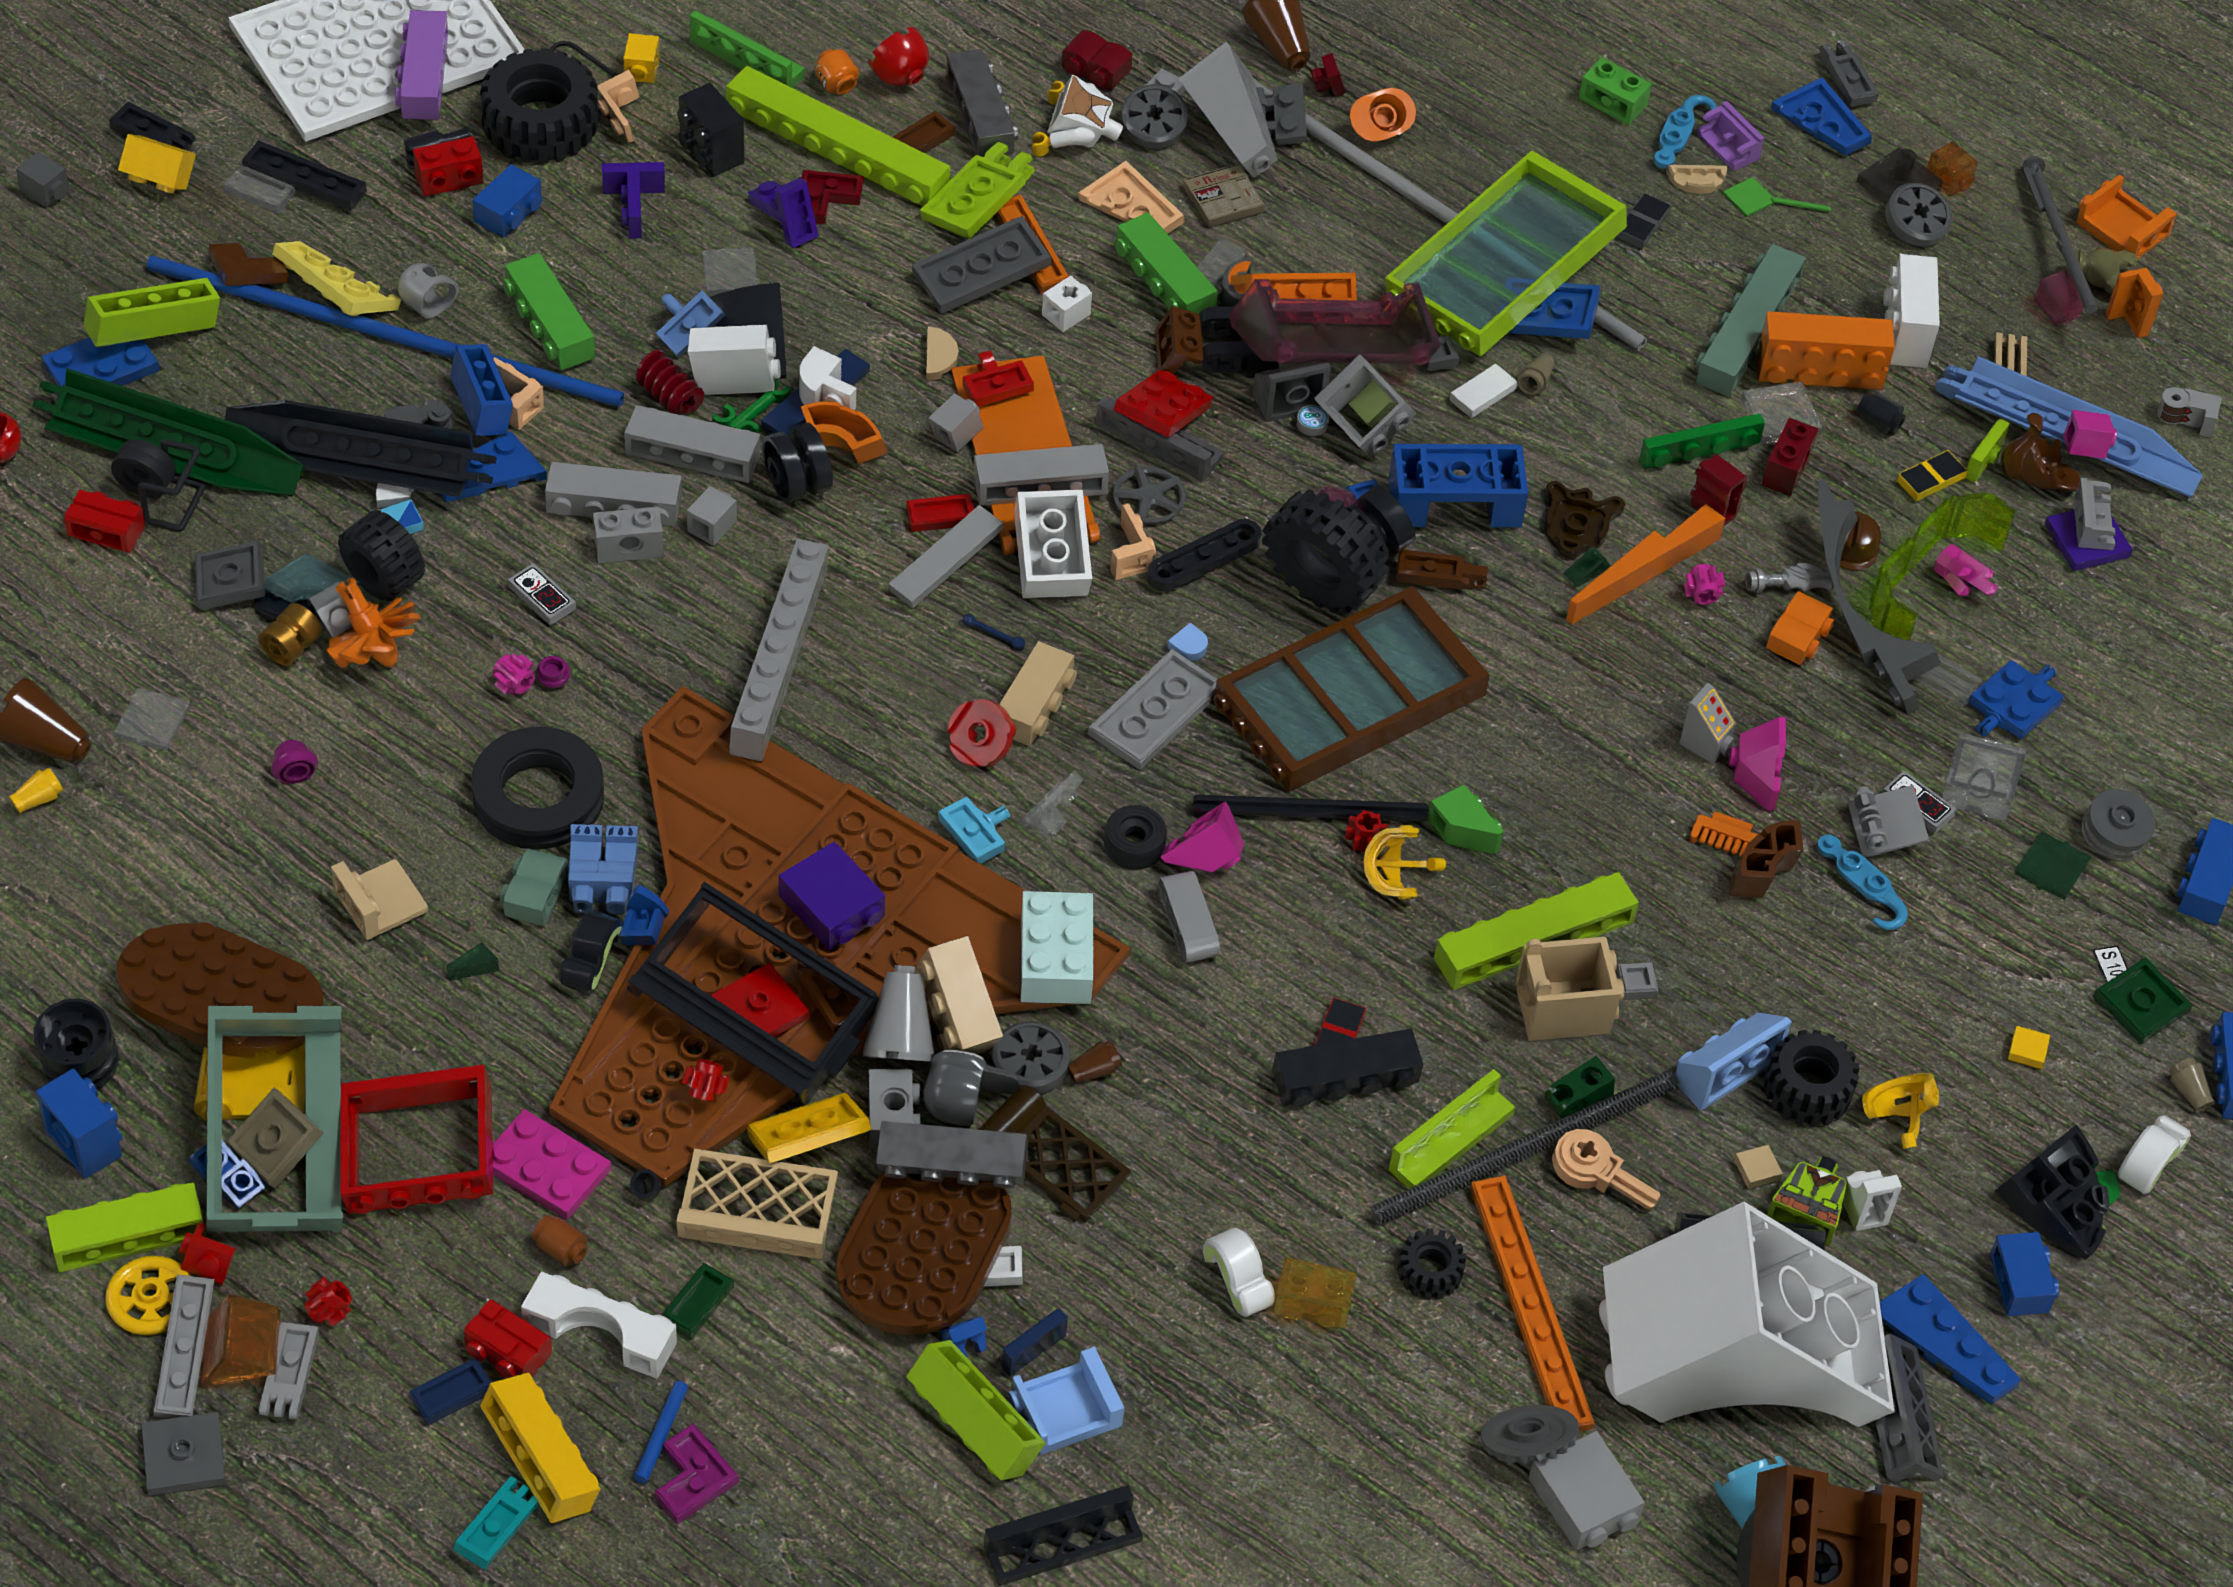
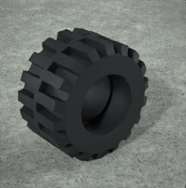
M380 510L370 511L339 535V552L348 571L367 592L382 601H392L425 574V563L416 542L397 520L385 512L382 513Z
M1806 1030L1798 1031L1797 1036L1791 1033L1786 1036L1785 1041H1780L1776 1045L1775 1051H1773L1764 1080V1087L1767 1088L1765 1094L1767 1100H1772V1108L1775 1111L1781 1110L1783 1118L1786 1120L1793 1118L1796 1120L1795 1124L1801 1126L1803 1122L1809 1123L1810 1127H1818L1819 1122L1829 1125L1832 1124L1833 1118L1839 1120L1843 1116L1844 1111H1847L1858 1083V1073L1860 1070L1859 1063H1855L1856 1056L1854 1052L1846 1050L1848 1045L1844 1041L1838 1043L1835 1041L1836 1036L1828 1033V1036H1824L1818 1030H1813L1812 1034H1808ZM1798 1073L1817 1075L1826 1083H1810L1802 1079Z

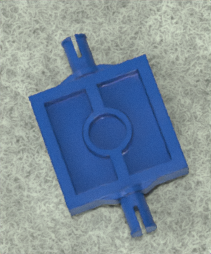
M2013 660L2009 661L1970 696L1969 704L1981 711L1985 716V719L1976 725L1977 733L1980 734L1982 732L1981 736L1985 737L1995 727L2008 730L2019 739L2024 738L2062 704L2064 695L2046 684L2051 678L2055 677V669L2053 667L2050 669V665H2045L2037 674H2032Z

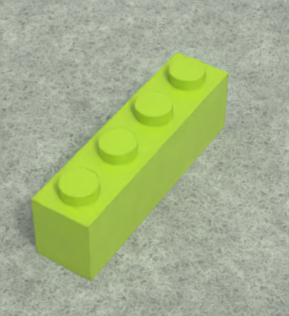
M208 278L90 296L87 299L83 327L96 347L213 328L216 325L221 298Z
M194 1182L174 1184L166 1189L149 1193L139 1192L127 1198L115 1201H101L93 1206L76 1210H62L55 1215L46 1216L58 1273L182 1244L186 1233L193 1234L199 1222L203 1223Z
M951 1340L928 1344L906 1376L914 1385L917 1394L927 1400L937 1410L941 1420L950 1425L963 1439L964 1445L971 1451H974L986 1464L988 1471L1001 1481L1023 1476L1046 1444L1039 1434Z

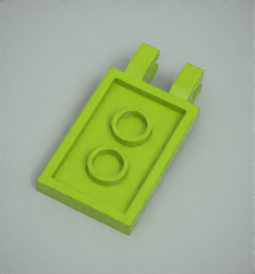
M997 142L986 152L984 157L975 155L920 209L921 218L970 239L1026 184V181L1035 172L1034 166L1028 164L1033 160L1032 155L1021 152L1011 160L1009 156L1004 155L1009 150L1008 145Z

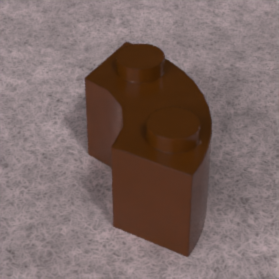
M1789 820L1772 824L1764 828L1760 834L1749 842L1732 872L1729 887L1730 896L1763 898L1776 873L1793 869L1804 850L1800 820Z

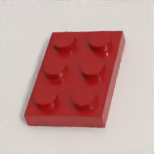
M1158 370L1116 400L1113 410L1169 438L1211 407L1214 397L1205 393L1199 386L1189 385L1177 379L1171 372Z

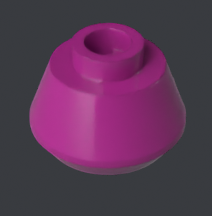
M293 739L286 740L274 751L271 771L273 776L281 782L287 784L300 783L314 774L318 766V759L305 743Z

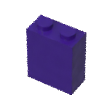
M835 841L778 875L779 897L828 950L839 944L849 942L856 933L866 927L875 926L885 916L886 895Z

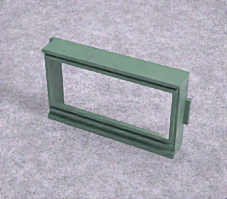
M208 1006L206 1234H212V1232L332 1231V1233H340L342 1231L343 1212H341L340 1195L341 1006H297V1013H253V1006ZM222 1036H305V1115L324 1132L306 1153V1212L222 1213Z

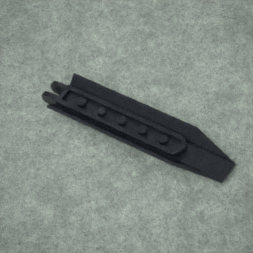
M288 400L226 408L224 420L247 427L305 465L303 470L460 497L468 480L492 484L493 477L489 476V474L469 472L471 460L488 465L496 464L497 460L496 456L473 452L471 432Z

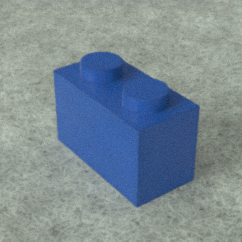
M511 164L472 200L474 222L504 238L513 229L518 228L522 220L532 211H536L540 207L543 199L541 180Z
M2040 1233L1997 1235L1990 1252V1257L2006 1315L2018 1316L2049 1313L2055 1298L2059 1296V1284L2057 1278L2051 1275L2049 1268L2050 1252L2046 1245L2043 1246Z

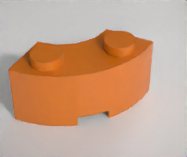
M815 402L801 406L806 422L811 423L816 428L825 447L843 448L853 455L858 464L888 453L880 432L874 423L862 412L841 406L840 403Z

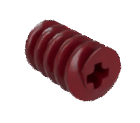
M657 349L650 352L640 362L636 371V381L657 402H660L662 407L668 410L669 413L688 416L695 412L703 403V389L697 387L694 380H689V376L682 372L678 365H674L673 360L670 357H666L663 350Z

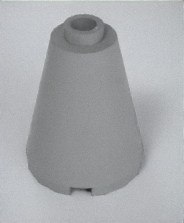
M895 965L894 972L886 973L863 1046V1056L932 1061L934 1050L923 975L915 974L916 967Z

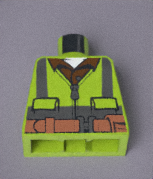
M1825 1156L1820 1157L1815 1166L1806 1162H1799L1774 1195L1767 1216L1780 1222L1821 1225L1826 1231L1825 1245L1830 1246L1839 1222L1847 1185L1844 1178L1835 1175L1838 1169L1837 1162Z

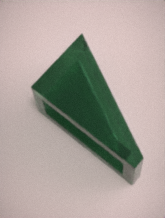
M1593 546L1563 574L1576 587H1579L1599 576L1611 566L1607 559Z
M482 942L447 965V975L450 981L499 971L498 958Z

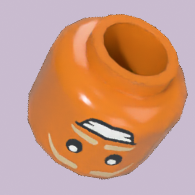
M842 49L825 50L819 55L814 67L816 77L824 89L831 94H846L857 84L859 76L858 67L849 54Z

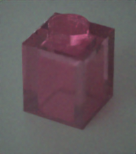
M2066 270L2040 280L2034 302L2055 325L2067 320L2072 321L2082 313L2083 304L2073 279Z

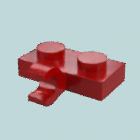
M990 350L978 353L981 363L977 364L979 372L963 376L962 382L968 397L978 407L1034 390V382L1022 360L998 367Z

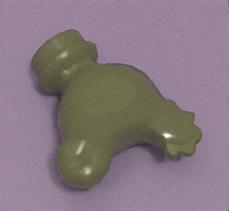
M2097 248L2089 255H2084L2082 251L2075 252L2086 280L2091 285L2103 288L2110 294L2113 293L2120 269L2132 268L2138 261L2133 252H2128L2125 249L2113 251L2107 248ZM2066 264V276H2071Z

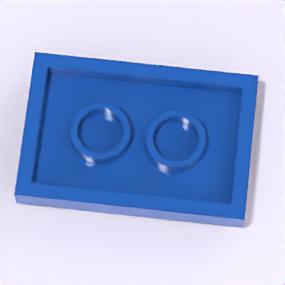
M1508 279L1505 290L1518 297L1535 281ZM1563 283L1508 333L1590 339L1601 295L1600 285ZM1502 301L1499 313L1506 306H1508V304Z
M88 337L42 356L44 367L56 385L61 387L65 385L66 368L121 386L160 371L157 359L143 339L96 347L91 338Z

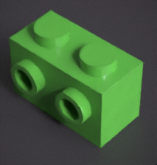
M1601 57L1582 77L1578 99L1630 125L1648 105L1652 83Z

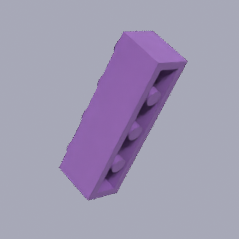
M410 10L409 23H403V41H406V44H401L400 60L404 62V65L398 66V84L402 85L401 87H396L395 103L396 106H401L402 119L439 120L448 42L447 11Z

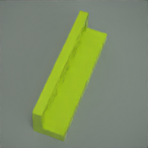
M1493 1069L1395 1145L1392 1150L1388 1171L1408 1189H1411V1187H1415V1185L1437 1176L1512 1117L1515 1112V1106L1498 1092L1501 1075Z

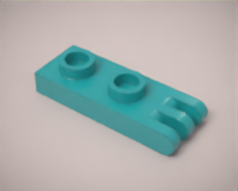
M513 1476L508 1478L454 1544L453 1550L483 1570L487 1569L539 1506L534 1495L529 1501L525 1500L530 1492V1488L526 1484H523L516 1493L512 1492L518 1483V1479Z

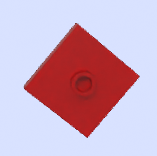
M770 962L710 995L773 1037L809 1018L807 1007Z

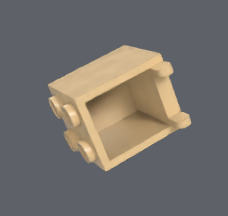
M1606 937L1549 942L1531 939L1527 944H1524L1515 986L1529 1041L1611 1034L1614 1020L1619 1018L1618 1004L1619 1000L1624 998V985L1622 979H1617L1616 954L1614 950L1609 949Z

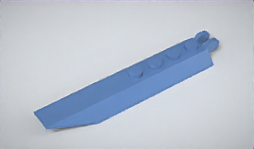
M1979 356L1971 371L1960 367L1957 368L1953 365L1946 366L1943 371L1944 378L1939 379L1935 385L1936 391L1947 398H1955L2026 429L2030 427L2027 415L2031 413L2040 414L2043 417V430L2040 435L2052 440L2060 439L2061 444L2064 445L2066 444L2063 434L2072 410L2108 414L2113 428L2117 431L2116 442L2113 447L2109 448L2105 459H2097L2191 498L2203 477V474L2153 429Z

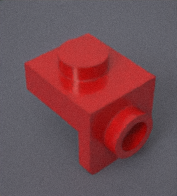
M199 1222L194 1233L187 1232L181 1244L179 1253L185 1255L181 1270L203 1278L215 1279L214 1282L223 1285L236 1248L204 1237L207 1224Z

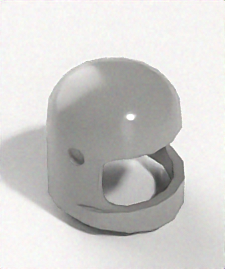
M427 263L410 265L404 270L398 280L400 298L427 319H432L448 309L457 298L459 292L456 282L447 275L438 276L436 269ZM448 283V295L445 298L438 296L434 291L435 285ZM424 299H425V301H426L428 307L423 304Z

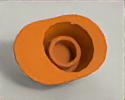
M1392 87L1364 95L1357 99L1350 108L1349 118L1356 134L1365 140L1376 142L1397 136L1410 129L1415 121L1416 108L1413 100L1406 92Z

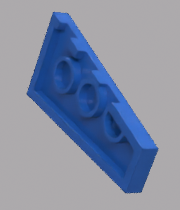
M1924 1274L1880 1301L1882 1323L1893 1330L1892 1335L1912 1343L1923 1351V1357L1933 1364L1940 1363L1952 1372L1954 1379L1989 1404H1993L2019 1386L2021 1381L2019 1376Z

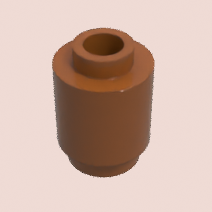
M546 1215L538 1222L532 1233V1240L537 1242V1247L566 1267L573 1263L578 1264L587 1254V1236L560 1217L553 1218L550 1215Z

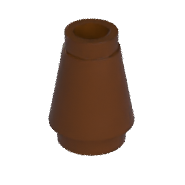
M1111 1040L1105 1043L1099 1041L1073 1060V1062L1069 1063L1068 1071L1074 1083L1077 1084L1081 1081L1084 1082L1116 1073V1069L1122 1066V1061Z

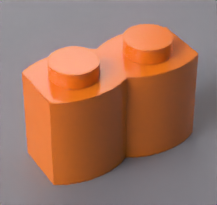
M1797 591L1785 612L1772 629L1766 649L1800 666L1806 658L1812 660L1821 643L1818 639L1821 636L1827 637L1833 627L1835 620L1830 618L1833 608Z

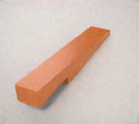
M1705 504L1665 538L1656 531H1653L1570 599L1566 621L1573 625L1720 540L1726 518Z

